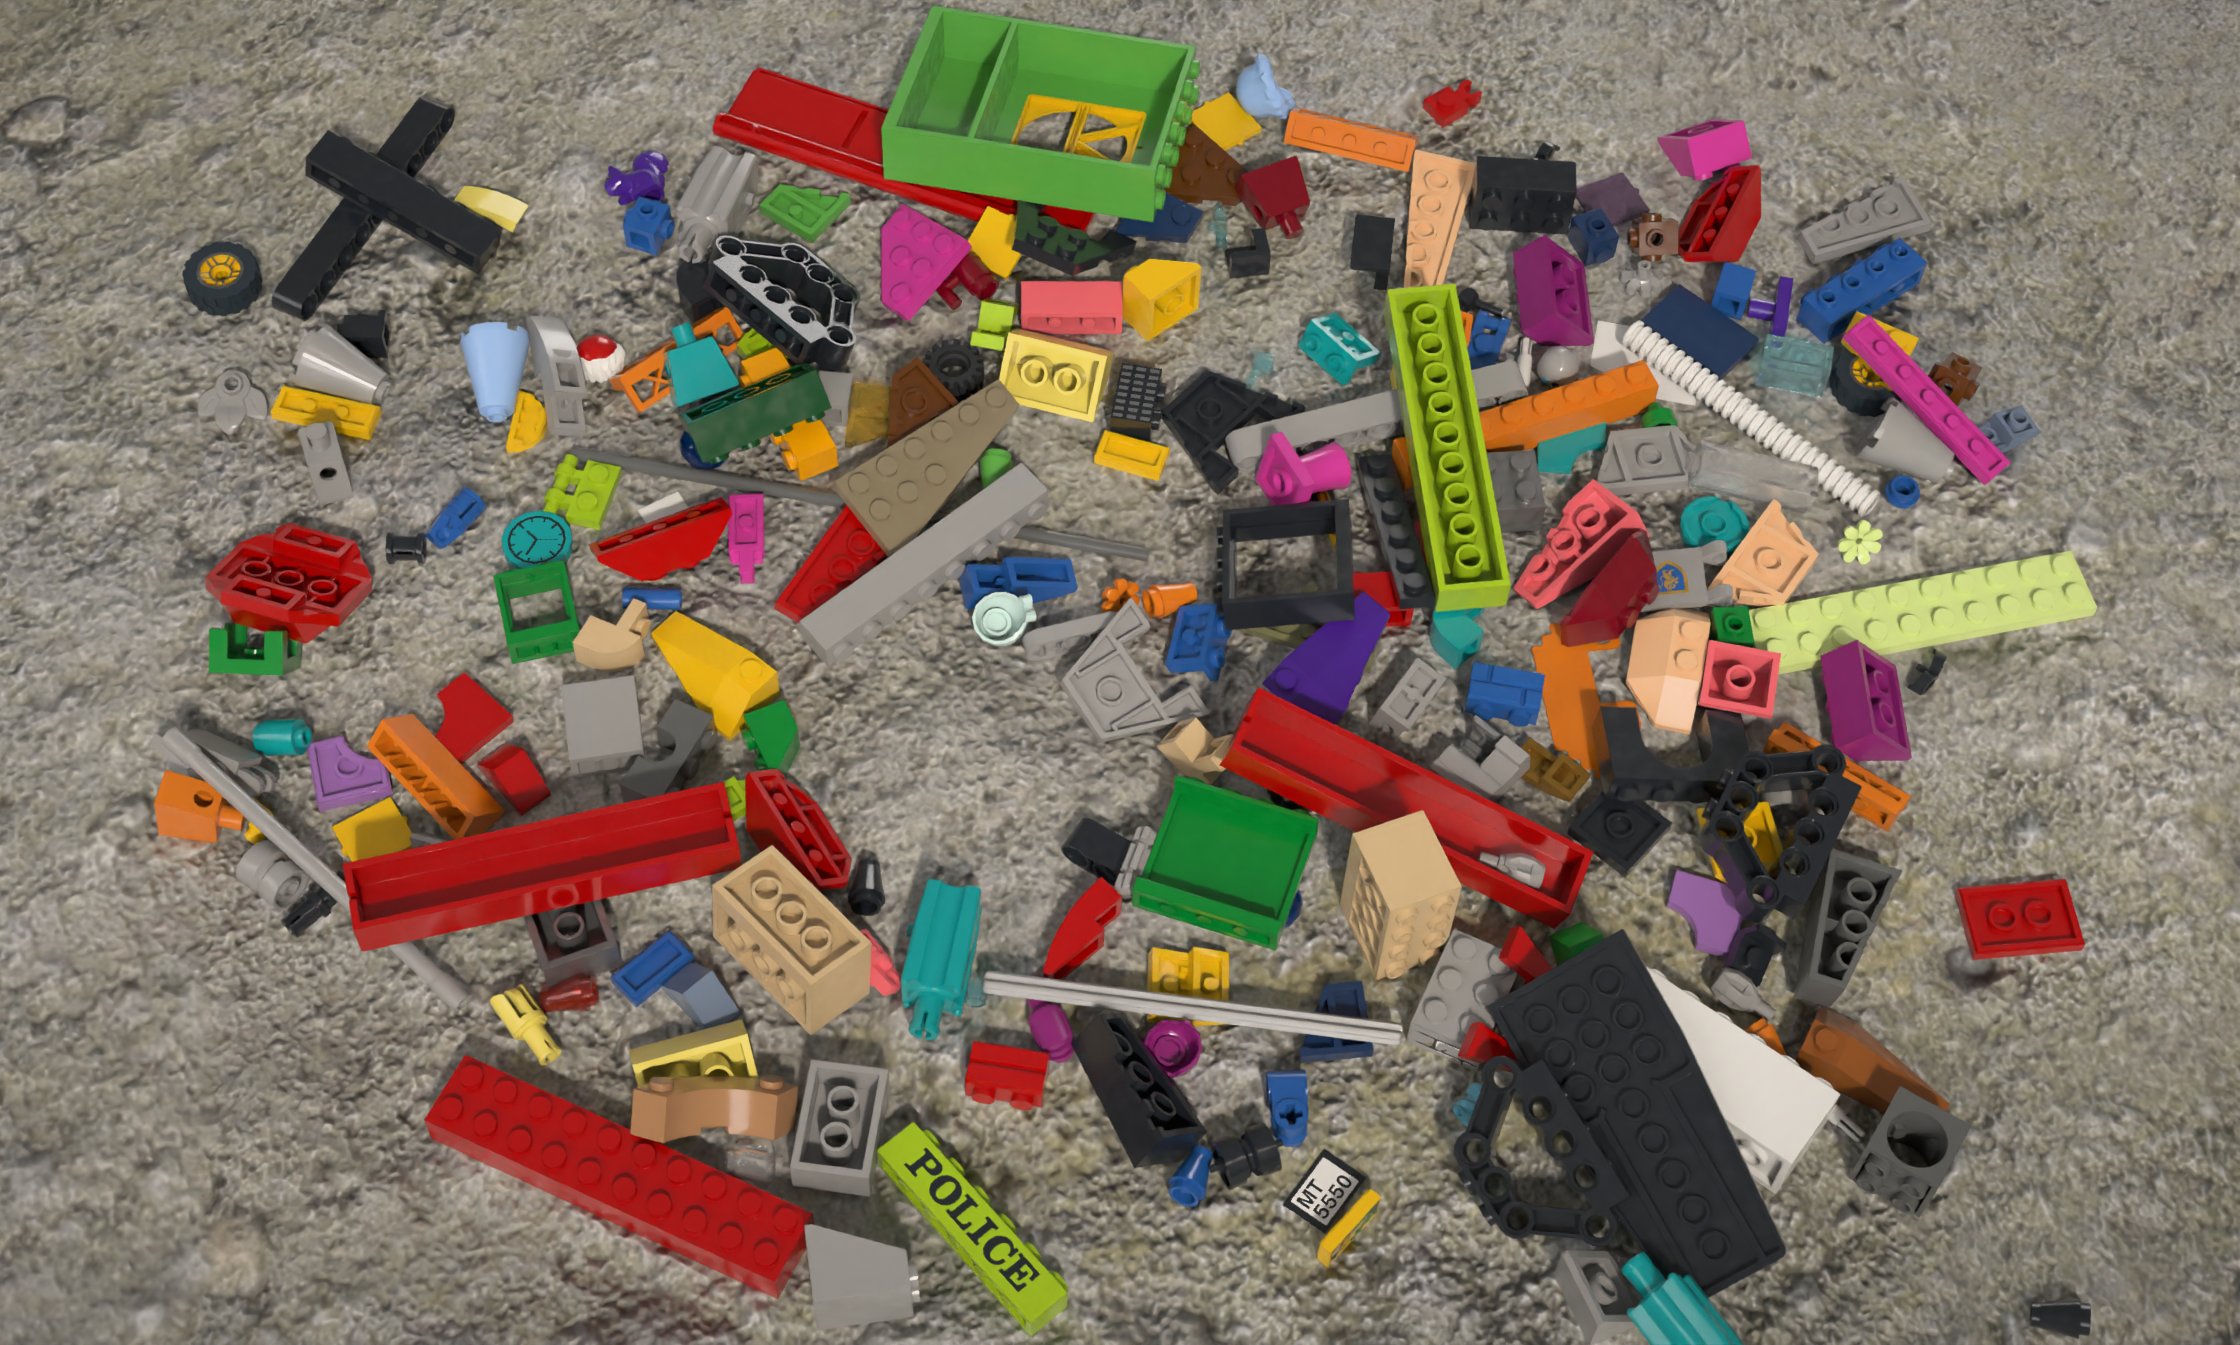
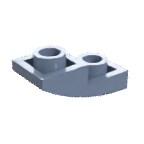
M2022 405L1996 412L1989 422L1976 425L2002 453L2023 444L2040 432Z

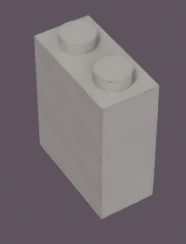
M615 675L608 679L595 681L578 680L572 684L561 685L568 756L573 778L629 771L638 756L645 758L639 699L634 675Z

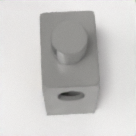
M333 422L312 423L307 427L299 429L300 441L319 505L323 506L354 498ZM328 467L334 468L336 474L333 477L324 478L322 470Z

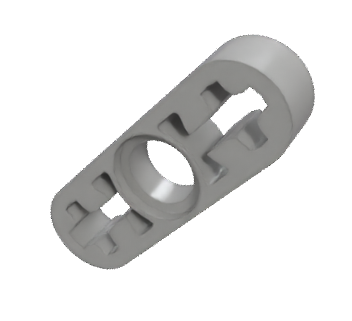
M1105 612L1034 629L1028 632L1022 639L1026 655L1030 660L1040 661L1087 650L1118 612Z

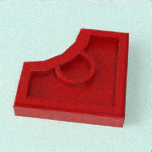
M465 672L436 694L438 701L444 708L445 718L435 738L460 764H463L514 722L512 715Z

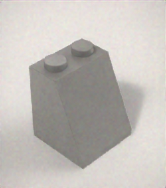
M813 1224L804 1225L812 1298L818 1331L914 1317L913 1303L920 1302L916 1263L908 1264L906 1249Z

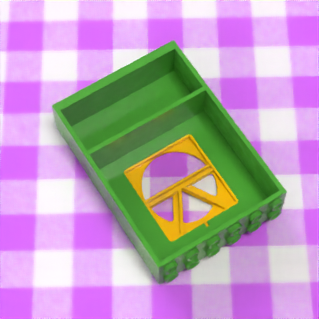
M932 5L881 128L884 179L1154 222L1157 210H1163L1166 198V190L1164 188H1170L1173 175L1171 166L1177 167L1179 159L1178 146H1183L1185 142V125H1190L1193 113V106L1191 104L1196 105L1198 101L1199 86L1194 85V79L1197 80L1199 76L1200 60H1195L1196 46ZM1076 112L1062 152L1018 145L1021 131L1035 119L1053 113ZM1090 114L1101 117L1116 126L1114 128L1083 133ZM1124 136L1127 141V150L1120 161H1113L1085 143Z

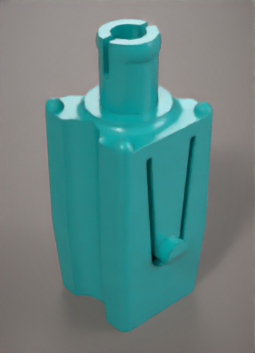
M928 879L915 921L908 925L907 937H910V942L900 982L903 1006L905 1008L915 1006L908 1030L916 1038L922 1039L924 1027L925 1031H927L925 1040H934L938 1037L943 1010L953 1013L956 1017L962 1015L976 954L982 906L980 905L981 889L979 887L969 885L954 887L939 880Z
M1645 1252L1637 1254L1622 1267L1623 1275L1627 1277L1643 1298L1636 1308L1631 1307L1627 1310V1315L1650 1345H1744L1738 1334L1691 1275L1686 1274L1682 1278L1681 1275L1670 1273L1666 1280Z

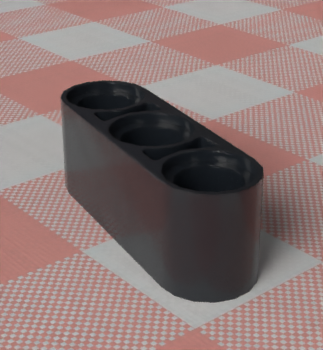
M1082 818L1062 845L1061 851L1069 861L1098 878L1102 877L1115 887L1118 874H1123L1120 869L1128 848L1134 842L1090 818Z

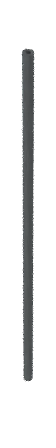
M573 447L571 450V454L578 458V462L587 463L588 460L619 466L621 469L759 494L763 493L770 496L845 508L846 506L841 497L833 492ZM939 511L929 523L936 524L950 513ZM1027 526L1020 528V531L1014 537L1015 539L1148 562L1150 548Z

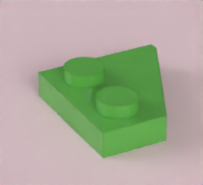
M779 184L759 207L762 215L808 242L813 243L851 204V198L847 193L840 192L839 197L821 195V190L799 189L795 186Z

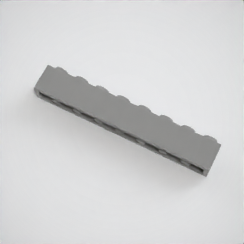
M1022 463L1018 464L799 621L802 639L828 667L837 661L840 662L847 659L857 646L864 641H871L876 638L882 631V628L893 620L898 621L907 615L910 608L921 600L925 601L931 598L938 588L948 580L952 581L960 577L967 564L985 559L995 546L1004 540L1008 541L1014 538L1020 531V528L1031 520L1036 521L1040 519L1049 508L1048 489Z

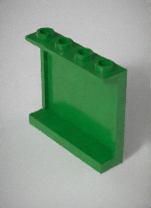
M1176 775L1174 779V792L1141 878H1136L1133 886L1132 906L1276 951L1317 837L1319 818L1313 817L1310 813L1301 809L1290 810L1277 806L1268 799H1254L1241 795L1232 788L1221 789L1207 785L1204 781L1195 777L1184 778Z

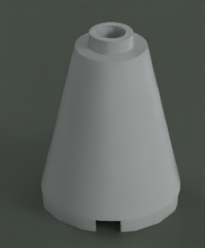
M324 322L317 323L320 330L316 332L311 329L298 348L292 362L298 368L296 375L290 372V382L300 387L374 405L378 400L383 402L391 389V383L388 382L389 375L331 326Z
M1893 397L1888 398L1880 408L1886 411L1885 414L1872 419L1857 446L1859 451L1855 456L1861 460L1929 481L1938 482L1941 478L1947 480L1957 462L1953 461L1955 453L1898 400Z

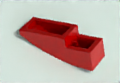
M1102 877L1084 892L1070 909L1057 930L1048 951L1043 969V978L1065 979L1104 947V927L1121 914L1122 896Z

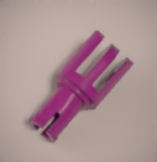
M1026 999L1032 1013L1028 1019V1025L1040 1051L1049 1052L1050 1061L1062 1063L1069 1060L1074 1053L1071 1045L1074 1041V1034L1063 1008L1059 1005H1054L1050 1001Z

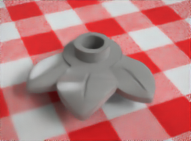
M229 370L218 377L215 387L203 393L198 402L199 417L215 416L218 426L223 432L231 436L240 427L246 416L255 420L265 421L268 415V405L263 393L251 387L248 377L243 372ZM238 382L236 389H227L229 383Z

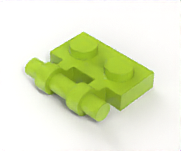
M566 454L563 462L557 465L554 472L556 479L553 487L549 488L545 494L544 502L546 504L543 511L557 514L559 509L567 511L565 515L567 523L601 530L622 477L621 467L588 460L583 471L577 470L575 468L578 458L572 454ZM569 484L577 486L573 496L565 494Z

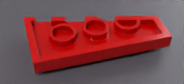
M847 505L775 602V610L797 623L888 558Z

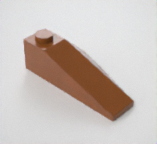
M1822 1005L1820 1006L1795 1059L1800 1068L1814 1077L1826 1080L1835 1091L1883 1114L1900 1086L1947 1111L1950 1103L1857 1022Z

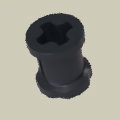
M388 532L385 546L388 564H395L396 561H417L418 564H425L427 557L425 533L418 532L417 536H396L394 532Z

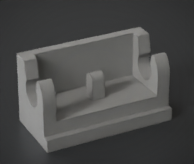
M1417 657L1369 724L1375 729L1382 727L1383 724H1387L1393 729L1390 737L1392 739L1399 738L1403 731L1408 732L1447 678Z

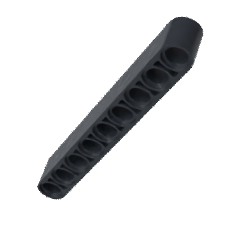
M420 97L376 155L392 167L406 171L414 179L451 129L455 117L454 109L426 97ZM343 198L277 285L272 296V307L298 319L309 320L383 220Z

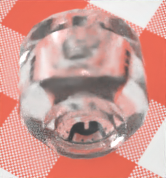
M738 1138L732 1147L726 1148L724 1173L764 1191L771 1187L774 1177H781L783 1155L782 1153H775V1146L769 1139Z

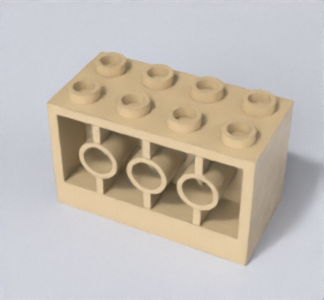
M1424 810L1352 834L1340 907L1375 980L1385 977L1394 979L1406 973L1410 968L1419 965L1428 967L1436 964L1449 940L1462 886Z
M773 845L712 885L713 937L810 1035L870 993L872 943Z

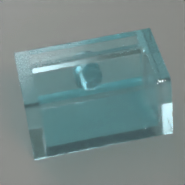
M1767 334L1758 361L1755 385L1822 397L1831 373L1834 346Z

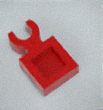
M1465 80L1460 83L1456 91L1447 86L1425 98L1423 109L1443 128L1465 116L1468 112V107L1478 105L1481 101L1482 91L1479 90L1472 94L1468 93L1471 90L1472 82Z

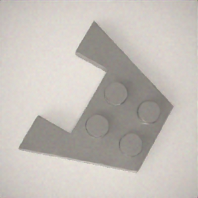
M1132 597L1060 682V685L1099 743L1172 727L1179 721L1194 717L1198 720L1208 719L1211 715L1191 685L1161 703L1123 646L1149 631L1151 626Z

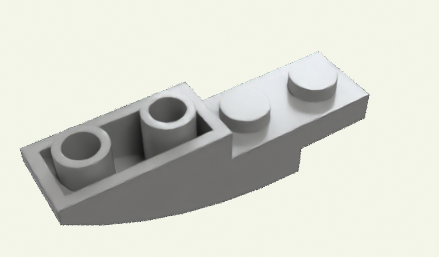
M529 315L527 317V326L535 379H541L549 434L581 437L586 432L582 399L587 395L581 361L573 338L561 319Z

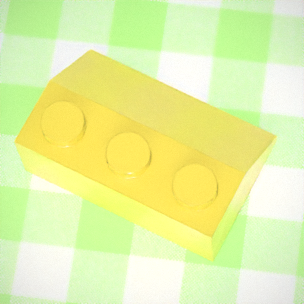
M1016 328L1008 332L999 380L1020 405L1094 422L1108 383L1114 351Z
M742 1019L629 1049L638 1087L649 1084L650 1079L654 1077H667L671 1079L693 1076L758 1078L748 1034Z

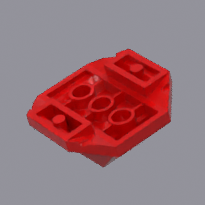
M288 523L276 528L275 533L257 535L240 542L205 576V588L221 603L233 623L264 632L287 630L288 639L307 644L330 626L339 627L372 592V578L366 564L360 557V550L356 541Z

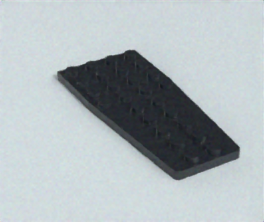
M1624 929L1619 930L1487 1006L1524 1070L1541 1059L1547 1060L1557 1078L1570 1095L1577 1109L1590 1126L1595 1137L1633 1194V1196L1614 1207L1615 1212L1640 1250L1649 1256L1652 1263L1666 1280L1670 1273L1681 1275L1682 1278L1684 1275L1689 1274L1709 1298L1785 1256L1787 1252L1786 1245L1688 1039ZM1540 1097L1541 1103L1550 1116L1552 1112L1551 1101L1546 1097ZM1566 1130L1561 1131L1570 1147L1573 1148L1574 1138L1571 1133ZM1587 1164L1583 1165L1595 1182V1170Z

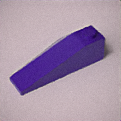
M1363 591L1355 598V620L1333 621L1323 625L1290 653L1262 682L1264 690L1336 725L1345 715L1350 705L1349 700L1356 685H1359L1362 679L1363 670L1370 655L1374 653L1391 616L1390 613Z

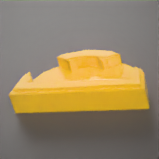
M523 391L518 393L506 443L507 453L522 452L534 447L543 439L548 429L546 409L531 393Z

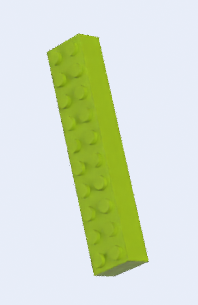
M1456 284L1387 289L1384 316L1428 573L1436 596L1435 612L1506 606L1511 583Z

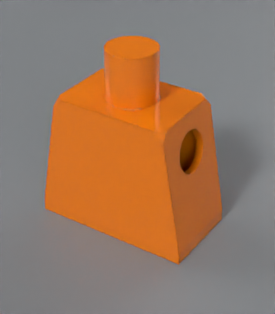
M165 770L154 801L158 835L215 843L219 840L223 827L238 831L243 830L246 818L235 807L227 805V800L206 781Z

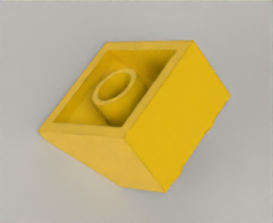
M1148 259L1139 266L1131 267L1123 277L1122 318L1147 342L1198 310L1202 267L1198 263Z

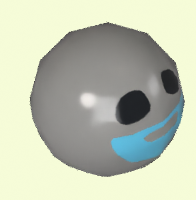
M1565 346L1549 348L1537 364V373L1540 380L1551 388L1572 383L1579 372L1577 356L1571 349Z

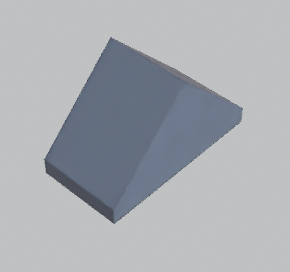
M690 962L661 985L662 990L702 1030L733 1022L741 1015L739 1009L711 969Z

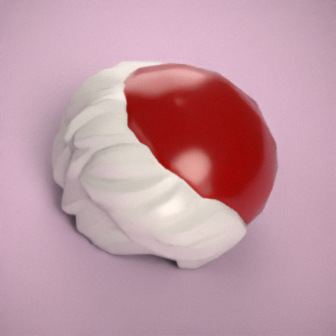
M600 334L590 335L581 340L576 346L585 381L589 380L592 383L598 381L602 383L623 370L626 352L619 343H615L608 336Z

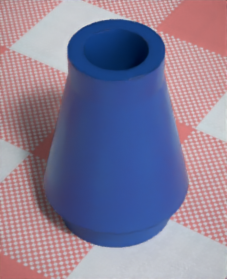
M1202 1146L1192 1147L1187 1158L1169 1180V1195L1175 1202L1193 1207L1205 1198L1210 1171L1208 1166L1211 1165L1213 1160V1154L1210 1150Z

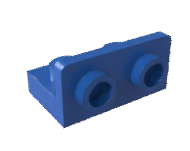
M1217 603L1179 606L1165 664L1170 673L1204 671L1210 681L1219 680L1221 668L1225 665L1227 641L1232 635V630H1226L1224 616H1218Z

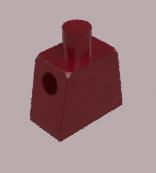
M1297 156L1240 175L1235 191L1261 228L1268 230L1280 225L1286 239L1295 238L1304 232L1299 218L1306 214L1310 206V199Z

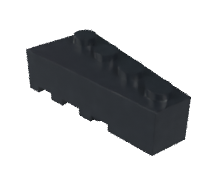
M1121 1012L1099 1013L1071 1043L1134 1168L1179 1162L1207 1133L1205 1127Z

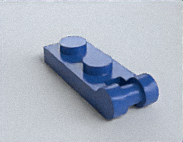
M1479 310L1467 347L1471 370L1497 363L1510 330L1512 319L1503 316L1501 319L1489 316L1490 312ZM1488 329L1495 331L1496 335L1492 336L1484 333V330Z

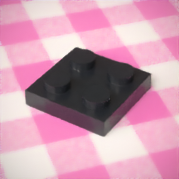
M1602 791L1569 826L1567 834L1582 846L1594 851L1593 854L1626 878L1670 830L1672 822L1642 800L1621 801L1619 799H1604Z

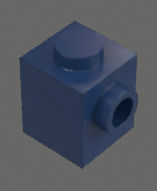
M1602 208L1573 216L1567 238L1582 263L1588 266L1595 263H1604L1613 258L1619 235Z

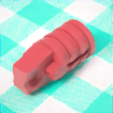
M868 929L860 930L872 943L870 985L872 987L875 986L883 996L897 993L901 988V976L893 966L891 957L885 953V950L872 937Z

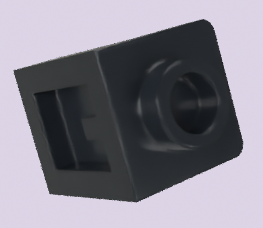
M1762 924L1740 930L1736 934L1723 967L1741 971L1758 987L1762 982L1772 955L1784 952L1787 943L1778 937L1773 929Z

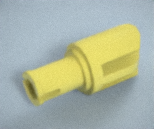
M524 983L516 988L506 990L503 994H497L490 999L491 1006L513 1038L526 1041L541 1065H547L548 1061L551 1063L562 1053L561 1048L557 1046L545 1029L547 1016Z

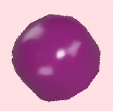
M1165 1019L1160 1021L1147 1032L1143 1042L1168 1078L1186 1075L1197 1066L1202 1053L1200 1033L1185 1019Z

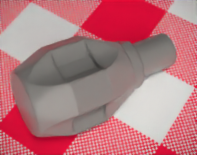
M1481 851L1478 857V862L1535 890H1538L1542 884L1546 866L1533 856L1524 853L1499 854V856H1495Z
M1723 967L1710 985L1718 1000L1729 1008L1747 1011L1748 1013L1754 1012L1760 1018H1764L1766 1022H1769L1776 1013L1774 1008L1762 1000V996L1758 994L1759 991L1752 980L1739 970Z

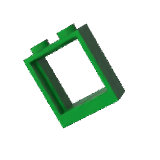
M564 560L544 562L538 566L519 570L510 569L504 573L493 575L512 664L574 651L572 642L580 631ZM561 589L567 621L515 631L509 599Z

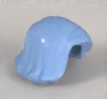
M1263 53L1258 54L1255 58V63L1244 69L1237 77V99L1242 109L1248 115L1258 118L1277 117L1284 120L1289 119L1290 111L1295 108V101L1288 90L1279 88L1277 82L1274 81L1272 64Z

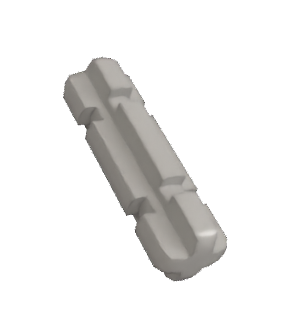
M1148 826L1136 829L1132 838V842L1135 843L1130 844L1120 869L1123 874L1119 873L1117 876L1115 889L1123 895H1132L1136 878H1141L1151 850L1149 848L1152 849L1157 833Z

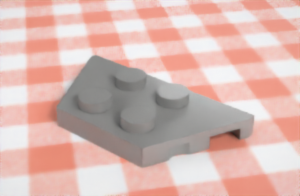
M1676 425L1610 431L1597 482L1614 495L1620 496L1721 485L1724 476L1719 469L1713 471L1702 460L1704 454L1696 445L1691 444L1687 440L1686 435Z

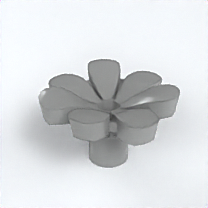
M1641 260L1638 264L1630 263L1627 265L1626 271H1623L1620 275V281L1628 283L1625 293L1630 296L1634 295L1637 290H1639L1641 297L1651 296V290L1656 293L1662 291V282L1660 280L1663 278V273L1660 269H1652L1651 261Z

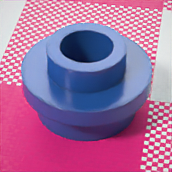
M1900 475L1887 483L1884 494L1891 505L1906 509L1913 507L1918 502L1920 490L1913 478Z

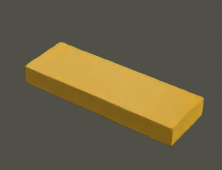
M285 385L282 386L270 411L272 419L302 426L331 421L334 424L336 433L366 440L371 439L382 415L380 406Z

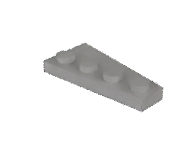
M1903 175L1894 179L1890 186L1884 189L1880 187L1871 192L1870 197L1859 203L1855 201L1847 205L1845 211L1837 215L1831 214L1802 230L1798 241L1812 264L1889 243L1898 238L1903 239L1928 232L1932 221Z

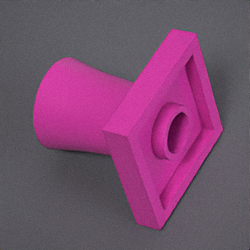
M1279 432L1270 435L1255 480L1272 506L1307 503L1312 493L1346 489L1351 481V467L1345 451L1335 442H1331L1316 451L1299 457L1284 433Z

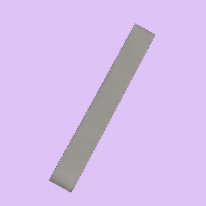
M1506 361L1471 370L1479 412L1526 398L1529 395L1519 366L1514 361ZM1397 389L1234 430L1225 438L1232 464L1239 468L1238 473L1244 474L1258 471L1270 435L1279 432L1284 433L1299 457L1316 451L1331 442H1335L1345 449L1404 434Z

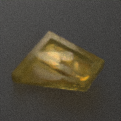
M853 383L845 438L846 448H852L887 436L890 386Z

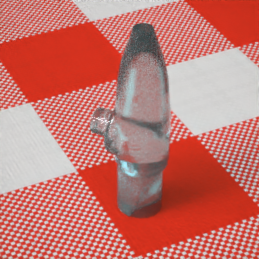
M1222 205L1217 206L1214 224H1209V231H1214L1216 246L1219 248L1227 246L1228 235L1227 218Z

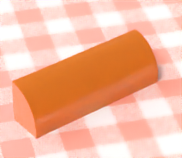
M414 714L381 720L366 747L454 840L483 834L500 818L505 810Z

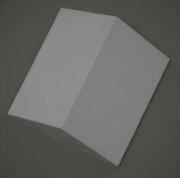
M1567 1250L1560 1257L1554 1276L1588 1344H1595L1635 1328V1324L1627 1315V1310L1631 1307L1636 1308L1638 1305L1610 1251Z

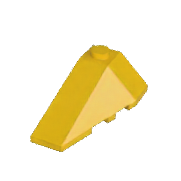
M677 611L671 614L651 633L653 641L670 668L675 671L682 683V687L687 695H690L697 709L713 715L716 731L729 741L745 728L744 714L768 706L780 695L776 670L751 651Z

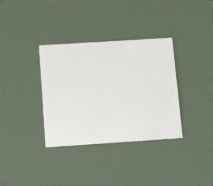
M1598 320L1590 366L1604 373L1645 360L1659 385L1656 399L1696 405V393L1690 394L1688 387L1685 389L1680 387V382L1675 383L1671 380L1672 376H1665L1663 370L1658 371L1655 369V364H1648L1647 358H1640L1639 352L1633 353L1630 350L1631 346L1625 347L1622 345L1623 336L1630 326Z

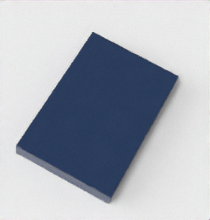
M1681 284L1675 287L1640 320L1644 322V327L1649 326L1652 328V333H1659L1661 335L1660 339L1666 338L1669 340V345H1676L1677 351L1683 350L1685 357L1691 356L1694 358L1693 363L1699 362L1702 364V369L1708 368L1710 370V375L1716 374L1719 381L1732 371L1757 346L1759 341L1757 336Z

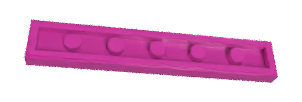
M1869 314L1842 337L1932 432L1955 453L1956 457L1984 486L2011 463Z

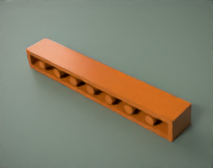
M1641 360L1479 412L1486 452L1529 450L1536 448L1538 443L1604 422L1607 425L1647 412V407L1655 403L1659 385L1645 360ZM1404 436L1394 440L1392 459L1398 478L1404 490L1414 487L1406 438Z

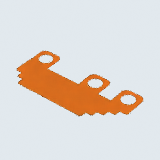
M1551 623L1549 625L1551 634L1543 635L1541 637L1542 646H1534L1532 652L1537 673L1545 674L1542 695L1556 751H1566L1571 760L1579 759L1582 768L1594 770L1596 779L1600 780L1591 729L1600 706L1636 708L1641 729V722L1635 703L1631 701L1600 703L1588 656L1590 651L1618 648L1621 643L1620 637L1612 639L1606 644L1595 642L1566 647L1562 645L1560 623Z

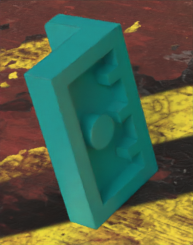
M1337 313L1310 320L1299 342V348L1342 386L1350 383L1356 370L1376 364L1382 354Z

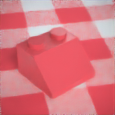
M1709 640L1698 696L1699 705L1771 719L1773 716L1781 653Z

